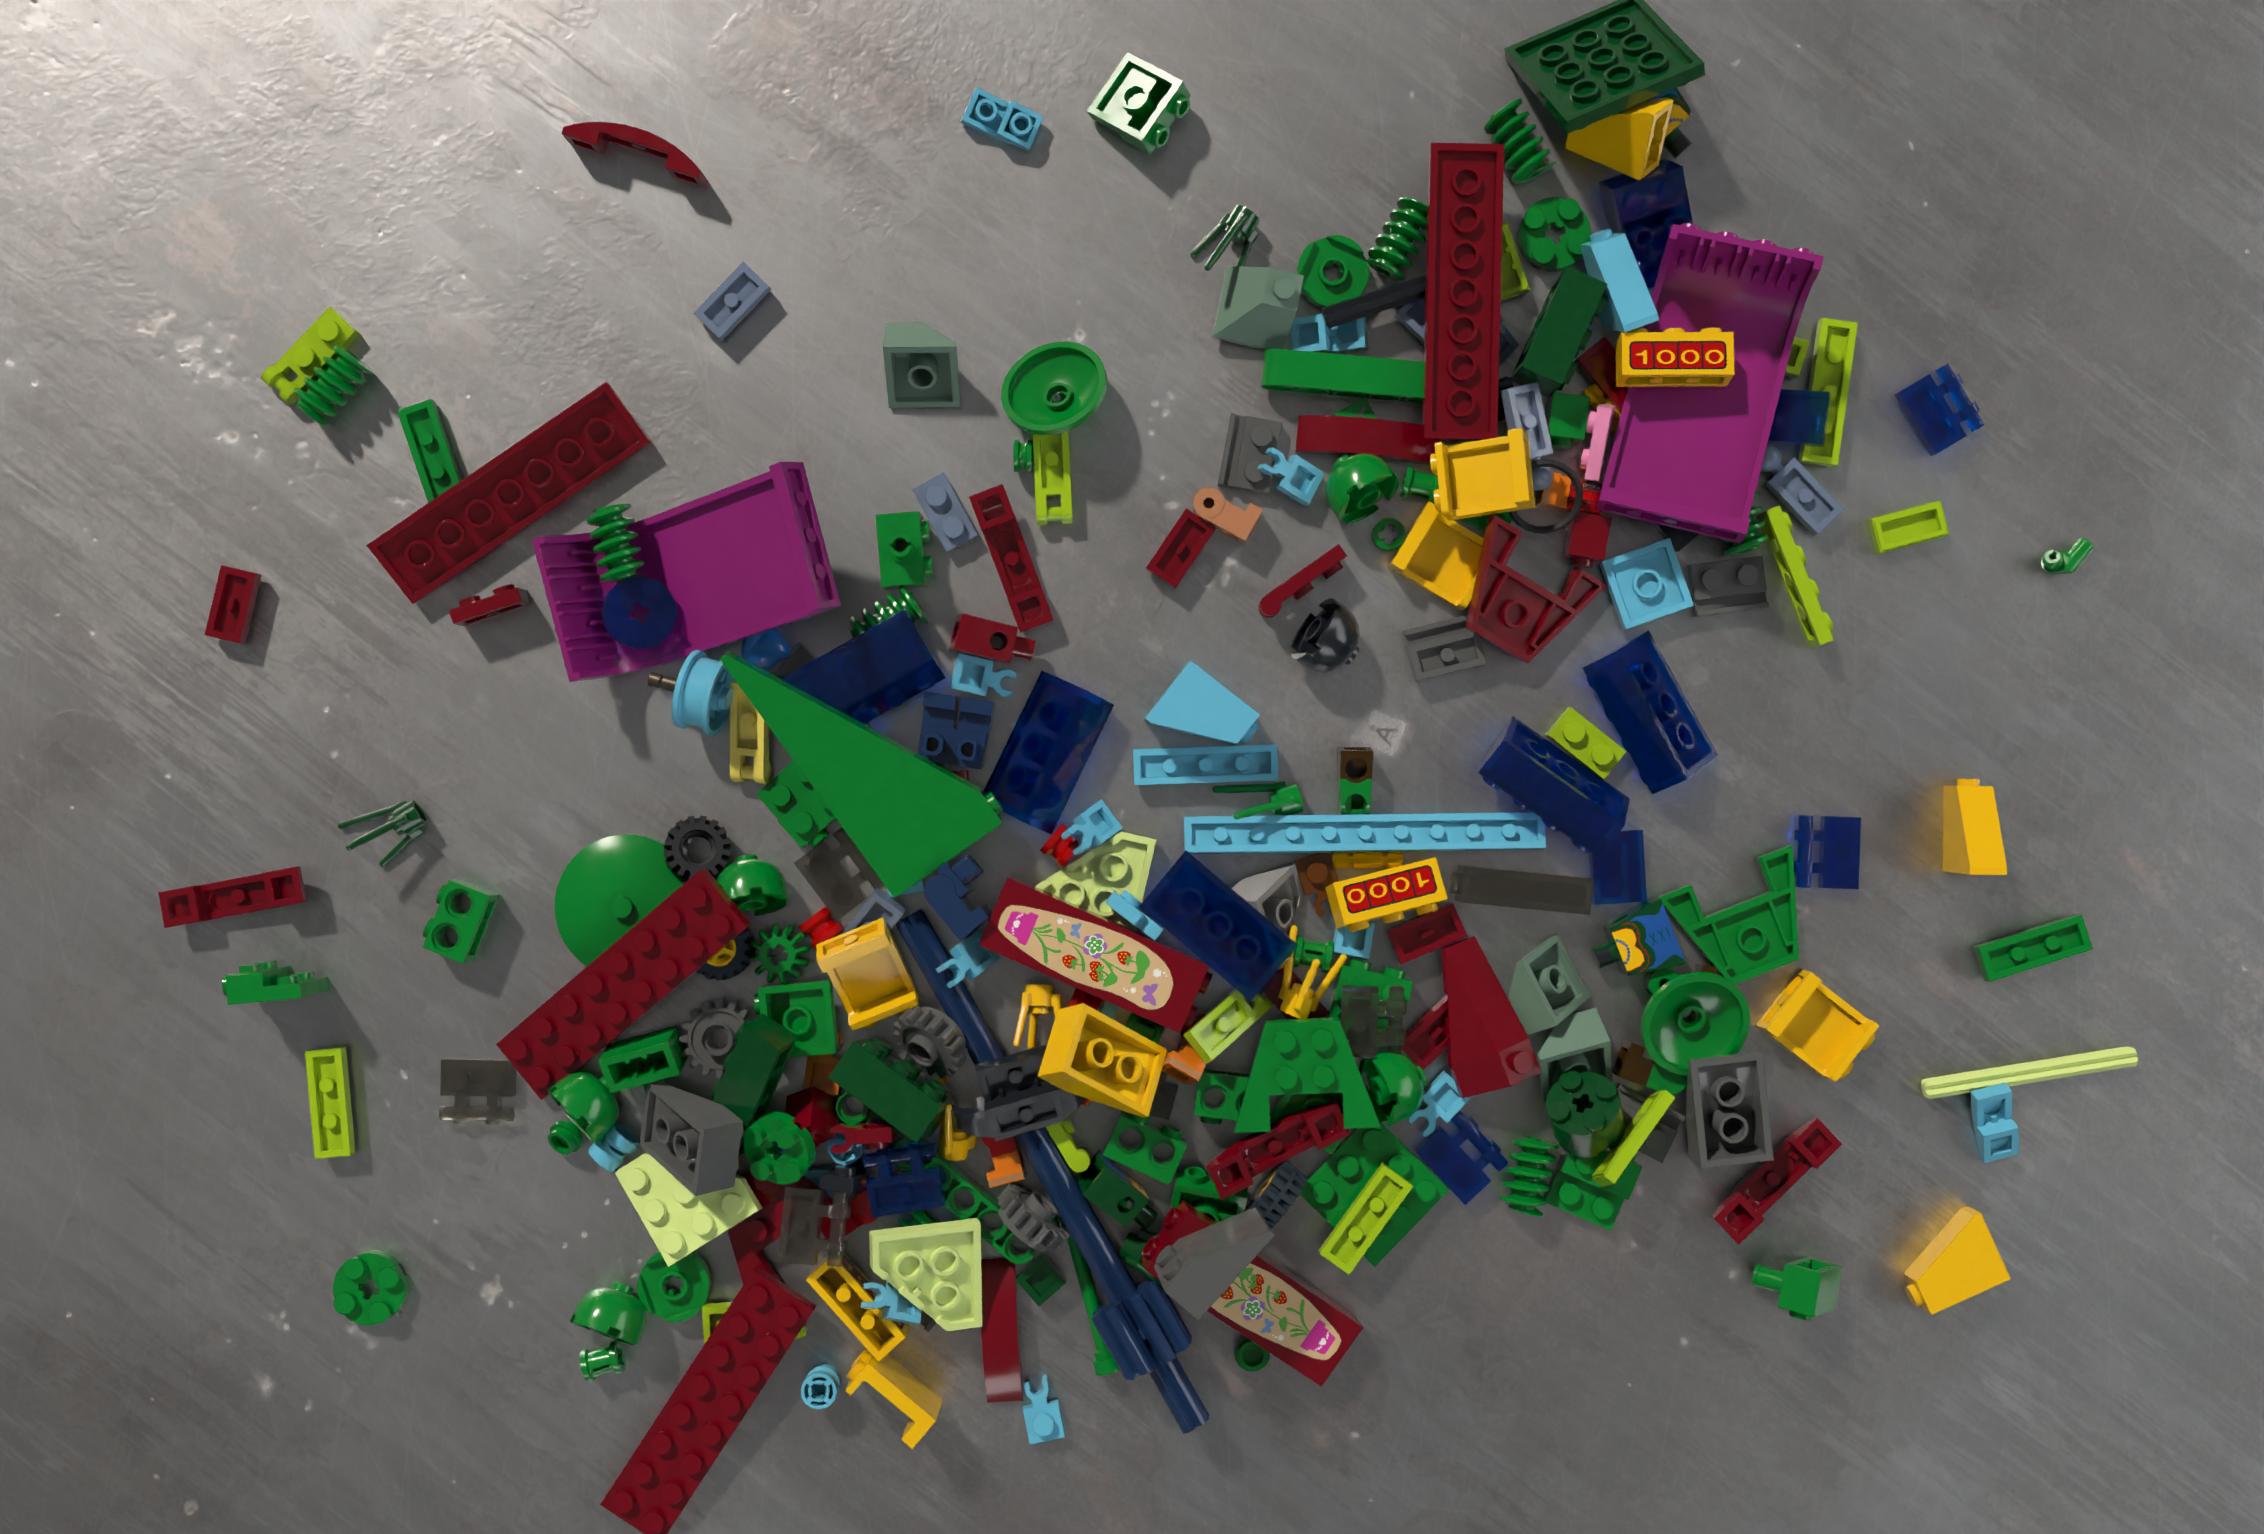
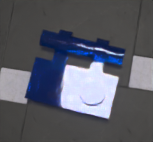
M1949 363L1935 370L1942 382L1938 386L1929 374L1894 395L1930 456L1941 452L1967 436L1960 425L1961 422L1965 421L1971 432L1985 425L1978 413L1981 411L1976 401L1971 402L1961 385L1964 383L1959 373L1955 375ZM1949 393L1958 408L1957 412L1953 413L1943 395Z
M1798 815V829H1794V840H1798L1797 862H1794V873H1797L1796 887L1811 888L1812 874L1816 873L1819 874L1818 888L1859 889L1861 817L1821 816L1820 830H1813V816ZM1813 841H1820L1819 862H1812Z
M1459 1110L1450 1120L1457 1127L1451 1136L1439 1126L1414 1151L1466 1205L1491 1182V1179L1482 1169L1490 1163L1497 1171H1501L1508 1164V1161L1500 1153L1501 1148L1495 1141H1489L1478 1130L1479 1124L1472 1117L1467 1118ZM1467 1139L1479 1151L1478 1155L1473 1159L1460 1147Z
M921 1142L909 1143V1146L906 1148L890 1150L889 1147L876 1149L874 1153L863 1154L864 1168L878 1167L879 1177L868 1178L866 1181L872 1218L943 1207L945 1205L940 1167L925 1169L924 1159L937 1157L936 1143L922 1145ZM911 1163L912 1172L893 1174L892 1164Z

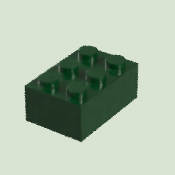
M1569 266L1565 267L1548 292L1510 377L1512 382L1521 386L1538 382L1540 393L1545 397H1549L1556 390L1561 391L1565 383L1569 384L1578 365L1572 361L1578 356L1580 350L1584 351L1593 332L1588 329V326L1593 323L1595 317L1598 318L1607 302L1608 297L1603 295L1607 283Z
M876 1037L874 1040L867 1038L853 1041L828 1078L914 1142L918 1143L931 1137L945 1117L946 1106L948 1104L954 1105L956 1102L949 1096L951 1090L935 1079L932 1082L920 1075L922 1069L911 1060L904 1058L901 1061L891 1054L894 1049L884 1040Z

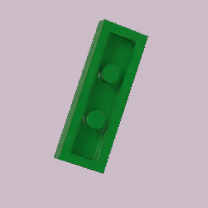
M432 399L397 410L428 502L462 480L438 408Z
M2074 914L1973 946L1983 979L1988 982L2093 950L2083 916L2080 914Z

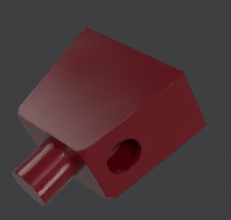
M962 613L956 616L949 651L1004 664L1010 663L1011 657L1031 661L1035 640L1017 636L1018 627ZM992 635L1001 638L1002 645L1000 649L991 646L990 638Z

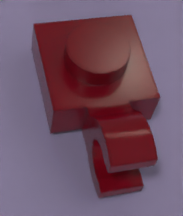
M889 1122L859 1123V1125L855 1126L836 1124L830 1128V1133H842L846 1141L842 1145H833L831 1152L836 1154L845 1153L854 1143L865 1144V1149L870 1150L888 1147L887 1143L893 1142L895 1139L896 1128Z

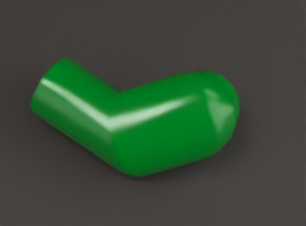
M2080 537L2068 552L2055 551V549L2046 551L2041 559V566L2050 574H2072L2080 567L2095 546L2089 540Z

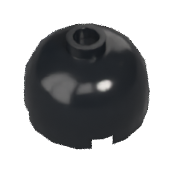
M1332 598L1318 605L1323 610L1317 616H1314L1312 613L1308 615L1297 631L1291 646L1297 651L1295 654H1291V658L1316 672L1326 673L1340 668L1343 664L1348 665L1356 658L1359 652V647L1357 646L1360 637L1358 622L1354 614Z

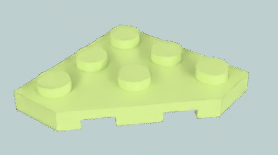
M1121 831L1035 887L1136 931L1137 926L1130 923L1108 906L1106 900L1114 890L1120 894L1127 890L1143 902L1157 839Z
M648 1153L642 1154L614 1172L668 1267L762 1209L761 1204L743 1176L736 1175L734 1187L695 1196Z
M978 1218L869 1231L870 1267L875 1274L895 1287L902 1296L918 1309L927 1313L946 1331L982 1327L981 1223Z

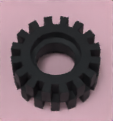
M701 815L700 818L689 816L685 821H682V819L678 821L676 826L668 832L664 845L665 863L672 870V874L675 877L679 876L682 878L683 882L688 881L705 867L713 877L718 876L726 867L730 857L731 842L730 838H727V831L724 827H719L716 820L710 821L706 819L707 816ZM692 837H702L711 845V856L702 863L690 862L683 854L684 843Z

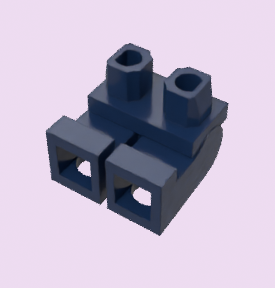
M924 692V710L918 754L935 763L982 770L986 760L996 702L961 697L958 729H955L960 697Z
M965 855L955 865L953 862H945L937 869L941 875L929 878L924 887L926 900L960 941L967 938L988 921L992 914V911L986 904L976 908L967 898V895L974 890L970 883L984 872L972 855Z

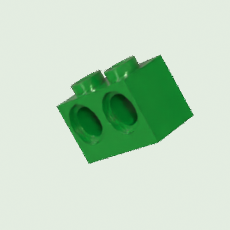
M463 879L449 880L447 884H443L436 898V903L439 906L435 917H431L428 920L423 931V937L426 940L422 948L460 963L474 961L500 894ZM462 893L467 894L471 900V907L467 912L463 911L459 906V897ZM449 927L454 928L458 934V940L455 945H451L446 940L445 935Z
M1204 1068L1196 1084L1194 1116H1201L1200 1121L1208 1124H1222V1119L1237 1121L1241 1107L1240 1099L1245 1093L1250 1074ZM1213 1088L1219 1089L1224 1093L1223 1101L1216 1106L1208 1105L1204 1101L1205 1093Z
M1121 1110L1104 1147L1103 1156L1170 1185L1187 1147V1140L1182 1138L1183 1132L1167 1124H1163V1127L1160 1128L1149 1123V1116L1143 1118ZM1128 1128L1137 1130L1141 1136L1140 1140L1134 1145L1123 1143L1120 1139V1134L1123 1130ZM1166 1143L1170 1145L1173 1149L1172 1156L1166 1160L1156 1158L1153 1154V1149L1158 1144Z

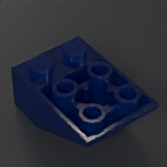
M1667 158L1660 160L1659 166L1640 181L1628 175L1620 174L1599 182L1609 228L1612 230V234H1626L1648 289L1655 285L1672 225L1693 224L1683 166Z

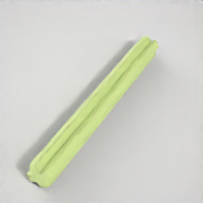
M2125 1046L1926 1078L1921 1081V1088L1924 1097L1935 1099L1966 1094L1973 1090L2005 1082L2008 1086H2016L2134 1067L2138 1064V1057L2135 1048Z

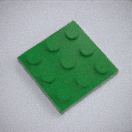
M1381 1122V1127L1355 1128L1337 1146L1333 1155L1330 1154L1307 1177L1306 1184L1300 1193L1335 1228L1381 1163H1384L1413 1185L1412 1189L1363 1255L1374 1267L1450 1190L1441 1179Z

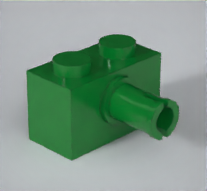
M919 511L875 515L881 587L885 590H895L901 586L905 589L928 587V578L934 577L932 556H926L925 542L931 541L929 520H923V516Z
M676 1025L613 1042L605 1048L599 1059V1064L610 1093L643 1085L646 1093L647 1083L659 1081L666 1084L664 1079L680 1075L688 1056L682 1055L685 1048L683 1042L679 1041L680 1034Z
M1809 1257L1785 1263L1784 1272L1757 1264L1753 1272L1752 1285L1756 1288L1759 1287L1780 1293L1779 1308L1789 1310V1316L1793 1318L1811 1321L1812 1317H1821L1822 1314L1835 1310L1842 1266Z

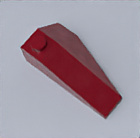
M1470 936L1441 949L1443 988L1448 1002V1017H1445L1446 1030H1449L1450 1051H1447L1448 1065L1460 1097L1466 1098L1511 1087L1541 1073L1529 1037L1476 937Z

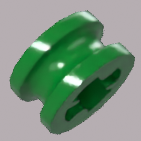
M1014 439V472H1019L1021 468L1027 469L1028 472L1033 471V440H1028L1023 444L1019 442V439Z
M1394 518L1382 519L1372 529V542L1381 551H1394L1403 543L1405 538V529L1402 523ZM1386 525L1394 527L1391 531L1396 530L1398 538L1392 539L1391 544L1383 543L1385 538L1381 540L1378 533L1384 531Z

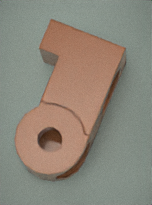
M1211 487L1199 490L1193 500L1194 513L1220 532L1244 545L1263 512V509L1251 502L1246 511L1224 500L1221 492Z

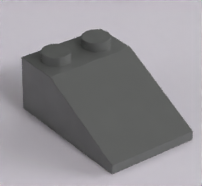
M1762 1051L1688 1060L1686 1099L1689 1158L1699 1168L1705 1169L1774 1160Z
M659 1081L647 1083L640 1146L695 1196L734 1187L736 1171L739 1167L738 1155L740 1140L743 1136V1121L724 1105Z
M1254 1207L1179 1238L1173 1246L1168 1245L1159 1253L1154 1268L1164 1291L1199 1320L1275 1234L1261 1212Z

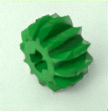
M774 923L771 926V933L765 928L758 931L762 941H751V947L759 950V953L751 955L749 961L756 962L760 960L762 965L757 967L754 972L756 975H759L768 970L766 982L768 983L774 982L778 974L781 984H787L789 982V973L796 979L802 976L801 970L797 965L807 967L810 964V961L802 957L801 954L810 952L811 946L805 945L800 947L799 942L806 935L801 932L792 937L794 925L788 924L782 934L780 924ZM782 945L786 948L783 953L788 952V958L778 962L775 959L777 954L773 955L772 952L773 949Z

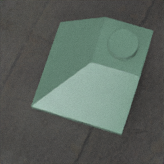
M1227 266L1212 338L1261 350L1283 349L1297 312L1304 276L1271 267Z
M922 322L886 323L883 355L889 408L961 407L956 342Z
M1558 933L1546 939L1519 960L1515 966L1508 1000L1527 1035L1557 1026L1591 997Z
M1596 1008L1575 1011L1554 1027L1537 1054L1541 1070L1539 1077L1543 1102H1546L1550 1089L1559 1080L1561 1074L1569 1070L1594 1072L1613 1081L1611 1040Z

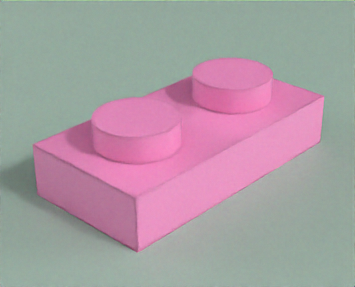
M1601 403L1597 406L1596 412L1591 411L1589 414L1587 433L1592 434L1590 448L1584 447L1580 463V469L1586 470L1584 479L1600 481L1603 478L1615 405Z

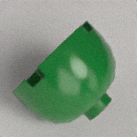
M1366 453L1352 456L1345 455L1334 463L1333 470L1327 479L1325 489L1326 500L1340 521L1343 519L1346 524H1352L1365 519L1379 510L1378 506L1374 504L1384 496L1389 501L1398 489L1400 479L1390 466L1376 455Z
M748 854L737 857L736 862L728 865L718 875L716 880L741 912L755 910L754 917L776 912L787 905L788 894L783 874L777 866L766 860L758 859L756 855Z
M1383 1051L1362 1058L1359 1071L1362 1077H1367L1370 1087L1368 1094L1378 1120L1381 1123L1388 1121L1386 1126H1392L1410 1118L1421 1106L1423 1100V1086L1426 1085V1077L1422 1068L1419 1065L1415 1066L1412 1060L1399 1052Z
M576 1072L565 1076L547 1090L558 1106L563 1105L562 1108L567 1113V1117L594 1144L602 1140L611 1128L615 1126L619 1117V1105L613 1095L617 1092L610 1093L604 1075L598 1079L590 1073Z
M614 1281L611 1287L598 1286L589 1290L577 1304L570 1322L587 1330L591 1329L603 1336L638 1346L646 1324V1310L642 1302L632 1296L634 1288Z

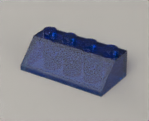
M903 609L785 676L782 680L866 725L890 709L900 706L911 697L933 687L936 683L945 679L946 676L932 649L907 611Z
M1649 630L1598 657L1582 668L1587 676L1589 686L1595 690L1604 707L1607 718L1616 728L1624 749L1631 755L1639 770L1641 780L1648 786L1652 795L1689 779L1718 756Z
M1042 670L983 792L986 795L992 792L1006 814L1052 835L1114 704Z
M1514 716L1511 717L1484 757L1478 773L1482 775L1483 780L1490 787L1502 789L1509 794L1517 806L1527 811L1531 810L1540 816L1548 828L1556 832L1560 830L1571 838L1572 843L1579 850L1585 853L1591 852L1596 857H1599L1625 826L1630 798Z
M1185 850L1140 905L1144 911L1250 1002L1256 1001L1298 947L1295 941L1187 850Z

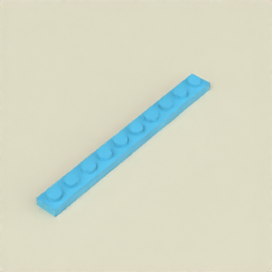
M1544 812L1250 816L1238 820L1234 819L1233 816L1183 818L1184 855L1544 850L1546 848Z

